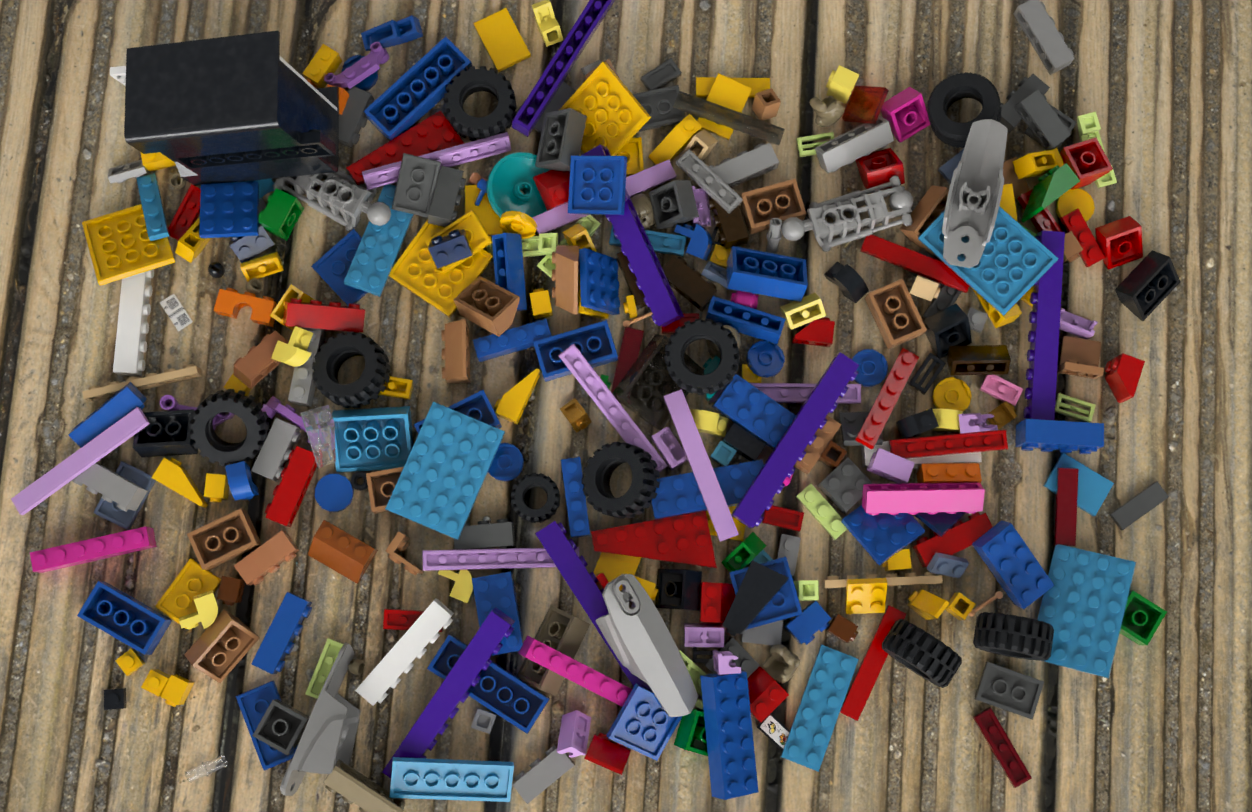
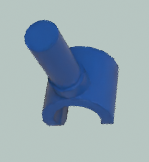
M481 179L477 184V188L481 191L476 199V206H479L484 194L487 193V181Z

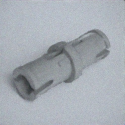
M772 218L770 220V228L766 236L768 240L766 251L768 253L776 254L778 252V244L782 237L780 231L782 220L779 218Z

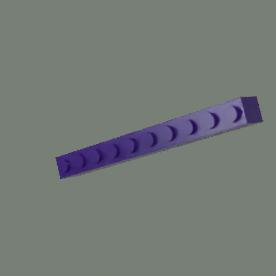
M590 0L513 119V129L526 137L530 135L615 0Z
M600 144L581 156L611 155L608 148ZM625 189L624 215L605 216L614 227L613 233L615 237L620 240L621 251L629 260V269L632 273H635L637 278L636 284L645 296L643 298L644 302L653 313L651 314L652 320L656 325L665 327L684 317L630 196Z
M1040 231L1037 233V236L1035 235V238L1059 259L1034 284V289L1030 296V303L1033 304L1029 315V322L1032 324L1031 330L1028 333L1030 349L1027 352L1029 369L1026 370L1028 388L1025 389L1027 407L1024 408V418L1054 420L1065 232Z
M841 352L834 357L732 512V517L749 528L759 526L764 518L761 516L764 510L768 511L774 503L772 498L776 493L779 494L785 486L783 481L786 477H791L796 469L793 466L797 460L800 462L806 454L804 449L808 444L811 446L816 439L815 432L818 428H823L827 422L825 417L829 412L832 413L838 405L836 400L839 396L843 397L848 390L846 385L849 380L853 381L858 375L857 368L859 364Z
M554 521L535 533L633 687L637 683L651 690L646 682L631 674L628 668L621 664L598 627L596 619L609 614L602 595L604 589L599 590L596 585L599 581L593 572L589 573L585 568L588 564L582 555L578 557L574 551L577 549L572 539L567 540L564 533L567 531L562 523L557 524Z
M496 607L490 612L382 773L391 778L393 757L427 758L424 754L427 750L431 751L438 742L435 739L437 735L444 733L449 726L446 724L448 719H453L458 713L459 708L457 706L460 701L462 703L466 701L470 695L468 690L471 685L473 687L477 685L481 679L479 674L482 669L486 671L492 663L490 657L493 653L498 654L503 647L501 643L503 638L506 637L508 639L514 628L512 625L515 621Z

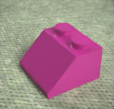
M911 87L906 88L879 105L882 117L889 121L891 132L899 143L930 125L922 94Z

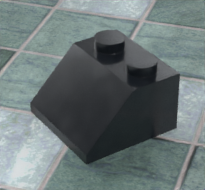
M957 304L923 320L927 329L925 334L939 359L948 355L949 346H967L972 343L969 318Z
M658 569L656 608L700 611L702 571Z

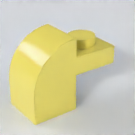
M543 0L531 5L536 25L546 47L563 41L561 29L555 18L550 0Z
M295 326L288 344L277 341L271 359L293 367L303 365L311 356V352H308L307 349L313 333Z
M690 409L698 432L725 437L728 418L711 411Z
M932 409L939 427L932 429L933 431H951L960 434L958 414H963V411Z
M439 570V575L455 581L449 596L470 604L474 594L472 578L474 577L469 570H460L458 574L456 573L457 570Z
M213 590L194 596L198 612L179 618L181 628L192 629L197 627L199 622H202L205 629L215 621L218 614V603Z

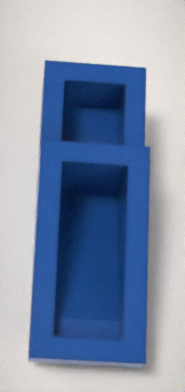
M411 15L397 22L394 20L388 21L362 32L361 36L365 50L371 51L370 46L374 42H380L383 48H388L423 37L419 19Z

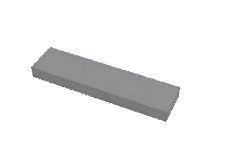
M690 149L676 161V165L729 214L743 201L730 186Z

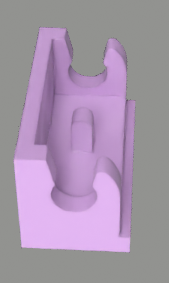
M692 186L699 217L692 220V225L694 228L696 224L702 227L712 226L710 210L707 205L708 194L702 188L696 189L695 186Z
M1061 308L1060 330L1087 340L1094 336L1095 331L1093 328L1097 325V321L1085 319Z
M958 414L960 434L998 430L997 425H988L986 423L988 418H994L992 414Z
M665 427L651 436V440L671 470L688 461L685 451L669 427Z
M878 448L871 457L867 471L898 484L908 483L915 463Z
M684 623V647H724L723 623Z
M712 650L714 671L719 675L741 673V667H737L736 663L732 662V659H738L737 656L733 655L730 651Z
M578 710L562 715L557 753L564 754L570 752L569 757L586 755L591 717Z

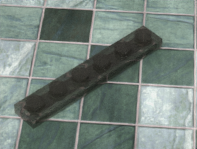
M679 91L673 106L681 111L694 114L700 118H705L716 124L730 127L733 130L741 131L776 145L780 144L785 130L784 128Z

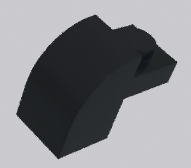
M836 262L824 274L827 280L839 286L842 294L854 303H857L869 291L862 277L848 264L844 266Z
M932 408L896 422L902 439L913 438L939 427Z

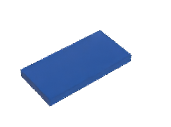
M270 681L236 696L263 770L265 771L292 759L298 744L292 754L285 755L252 736L272 700H281L275 682Z

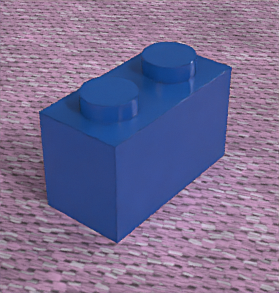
M813 601L802 611L803 614L794 617L785 625V628L799 644L805 643L807 645L815 638L813 634L818 630L824 631L830 625L828 621L831 620V617L817 601Z

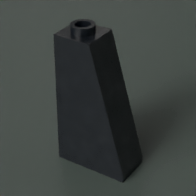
M751 561L722 625L726 628L725 632L736 636L737 633L741 635L786 584L789 577Z

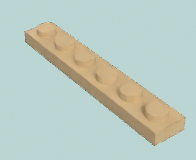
M189 364L179 370L172 368L164 370V373L161 374L149 373L144 378L131 377L127 378L126 382L107 383L108 386L104 387L91 386L88 388L89 390L82 391L83 399L92 402L112 397L129 382H132L140 391L203 377L199 367Z
M925 572L924 576H917V573H905V577H897L896 573L885 574L887 586L943 583L942 575L936 576L935 573ZM878 574L866 575L864 579L878 578ZM858 575L846 576L847 579H858ZM827 576V580L822 581V588H846L847 579H839V576Z

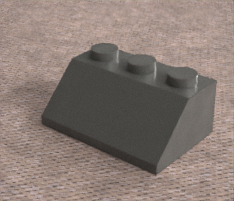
M572 108L545 113L535 166L562 172L570 171L571 156L580 155L587 116Z

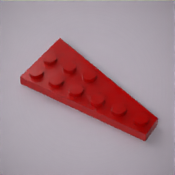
M439 111L346 167L355 183L360 185L365 183L362 171L402 161L403 153L421 156L465 143L443 113Z
M706 510L591 531L594 551L717 568Z

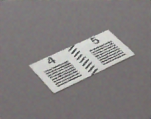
M175 294L160 302L178 332L193 323Z

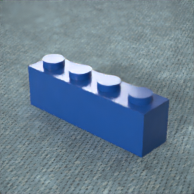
M502 233L492 235L495 284L520 297L517 311L527 310L521 234Z
M712 296L706 319H711L715 323L719 322L723 325L732 326L739 333L774 344H778L786 320L785 318Z
M547 319L506 330L499 337L491 334L474 339L473 343L479 362L534 347V341L551 337Z
M129 382L74 427L68 435L82 448L135 408L139 407L142 410L145 407L144 402L147 398L132 382Z
M580 457L561 459L571 538L591 536L586 496L583 492Z
M291 592L286 593L251 663L252 665L270 674H277V672L282 671L285 665L283 660L286 654L291 653L294 647L292 642L295 636H299L303 629L301 624L304 618H308L310 615L312 602Z

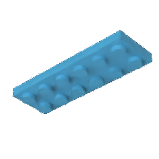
M391 184L384 185L378 199L379 202H384L389 206L391 218L382 226L374 225L370 221L368 222L344 280L345 285L379 297L383 292L414 214L391 209L396 186Z
M820 645L780 757L819 772L859 659Z
M393 757L389 798L510 802L514 762Z

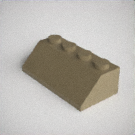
M550 606L535 639L574 659L590 624L554 606ZM525 658L516 676L554 696L557 695L565 678Z
M340 759L334 765L333 772L328 774L323 782L326 784L325 788L332 793L338 792L347 803L358 805L361 812L404 811V801L399 798H389V791Z

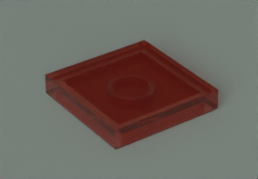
M855 86L842 119L846 122L875 124L889 90L886 87Z

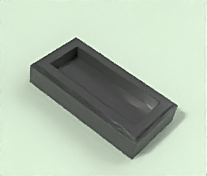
M672 58L642 76L641 81L648 91L656 90L679 77L682 72Z

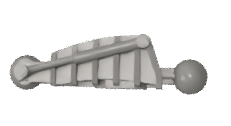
M340 170L334 173L283 177L277 179L273 184L274 189H283L308 203V206L345 226V230L348 232L357 227L361 220L360 214L362 212L367 214L372 224L378 226L385 225L391 218V210L386 203L378 201L371 204L376 196L377 188L367 190L365 184L357 185L351 176ZM285 182L294 186L295 191L285 186ZM318 184L321 185L319 192L315 191Z
M892 176L888 183L863 191L858 190L818 204L817 202L810 203V209H807L810 219L802 221L797 217H790L782 223L781 233L789 241H796L804 235V232L813 230L822 250L828 252L831 247L872 235L880 230L902 223L904 226L912 225L913 221L909 213L912 212L913 196L909 191L905 190L904 186H900L899 176ZM892 186L891 189L881 191V189ZM890 196L889 203L894 211L888 212L884 197ZM868 211L870 218L861 220L859 213ZM843 212H849L851 218H846ZM902 216V219L888 223L889 219ZM825 217H831L833 223L827 222ZM876 224H882L881 226L874 227Z

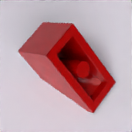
M826 317L814 320L794 336L792 343L831 347L833 344L835 321H830V318Z

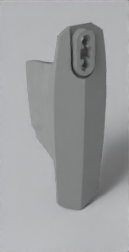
M984 119L972 123L961 161H959L958 167L953 172L942 227V233L944 234L943 258L950 265L972 268L978 265L986 243L990 242L1004 185L1003 164L1008 129L1000 122L992 119ZM967 237L969 242H962V238ZM964 254L965 260L959 261L957 259L958 256Z
M621 574L605 586L602 595L609 614L596 619V623L621 664L628 668L631 674L649 685L667 715L670 717L688 715L692 712L697 702L698 694L681 654L664 620L645 589L633 574ZM622 584L623 588H622V590L620 591V590H619V587H620V585ZM628 601H631V602H632L631 608H629V602H628Z
M345 642L315 703L294 757L287 767L280 785L281 794L285 796H293L297 792L306 772L331 774L338 759L347 765L350 764L361 711L338 693L348 670V665L355 655L349 643Z

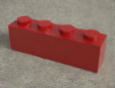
M291 298L290 301H285L283 318L285 326L363 332L365 309L361 308L360 304L349 303L348 306H341L340 302H329V305L322 304V301L310 300V303L302 302L303 299Z
M298 446L290 452L288 458L290 462L287 467H284L281 473L282 480L280 485H277L273 491V501L267 505L265 510V518L290 528L321 459L320 455Z
M976 512L969 515V520L964 523L962 520L957 521L942 537L934 532V537L930 539L925 536L917 540V545L913 546V549L922 567L928 566L936 552L953 555L972 546L973 542L993 527L987 514Z

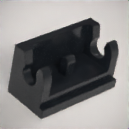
M735 422L722 440L748 461H756L767 444Z

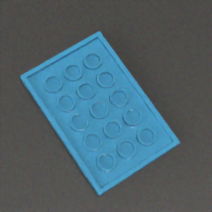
M1000 206L990 242L986 243L979 264L972 268L950 265L943 258L944 234L942 233L945 210L918 238L919 241L1003 316L1059 259ZM963 237L962 242L967 243L969 242V239L967 237ZM961 254L960 256H958L957 259H958L959 261H964V260H965V257L963 256L964 254Z
M433 402L385 509L459 540L505 431Z
M1060 544L1055 545L1048 574L1054 586L1043 594L1037 619L1038 621L1051 624L1054 629L1051 657L1044 662L1109 679L1136 562Z

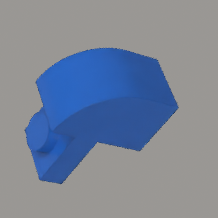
M685 223L683 226L676 225L674 232L691 238L686 253L707 261L712 249L710 233L698 224H696L695 229Z
M245 461L225 466L229 488L235 501L240 499L249 500L253 496L259 495L258 487L252 482L250 467Z

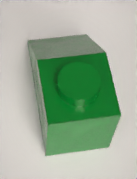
M752 532L721 563L729 572L743 569L767 545Z

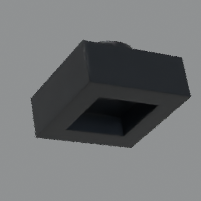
M126 688L104 690V710L126 708Z

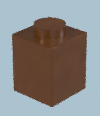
M830 441L818 460L834 470L847 451L833 441Z
M222 576L217 599L223 600L222 604L234 606V603H241L245 581Z
M835 614L825 631L844 643H849V641L853 642L856 638L858 626L840 614Z

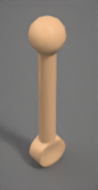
M651 311L631 321L625 320L623 326L624 328L630 327L631 324L647 318L653 313Z
M997 591L995 596L972 609L969 616L973 617L977 611L994 600L1003 598V593Z

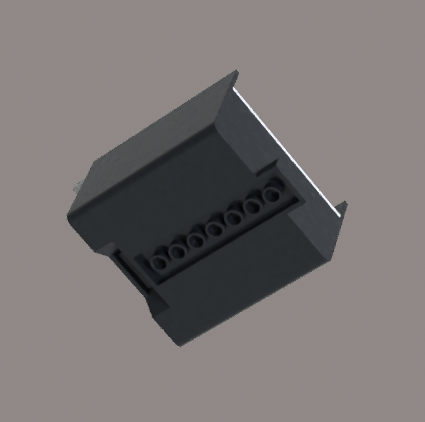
M279 31L127 48L126 66L110 67V76L126 86L124 122L126 142L143 154L160 152L175 162L181 178L194 186L338 172L339 87L316 89L280 56Z

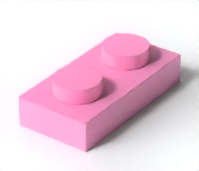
M986 375L979 390L1016 406L1023 388L997 375Z

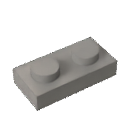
M142 160L110 168L108 179L110 183H122L132 177L144 176L147 173V169L143 165Z
M781 534L777 559L786 557L791 575L794 576L801 538Z

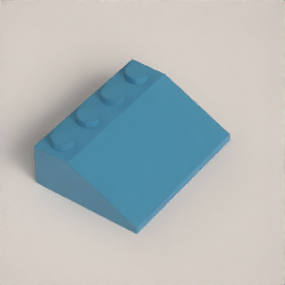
M410 406L333 410L330 416L336 472L388 470L405 466L413 448Z

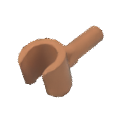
M472 173L468 182L472 185H477L481 179L486 181L488 179L481 177L478 173Z

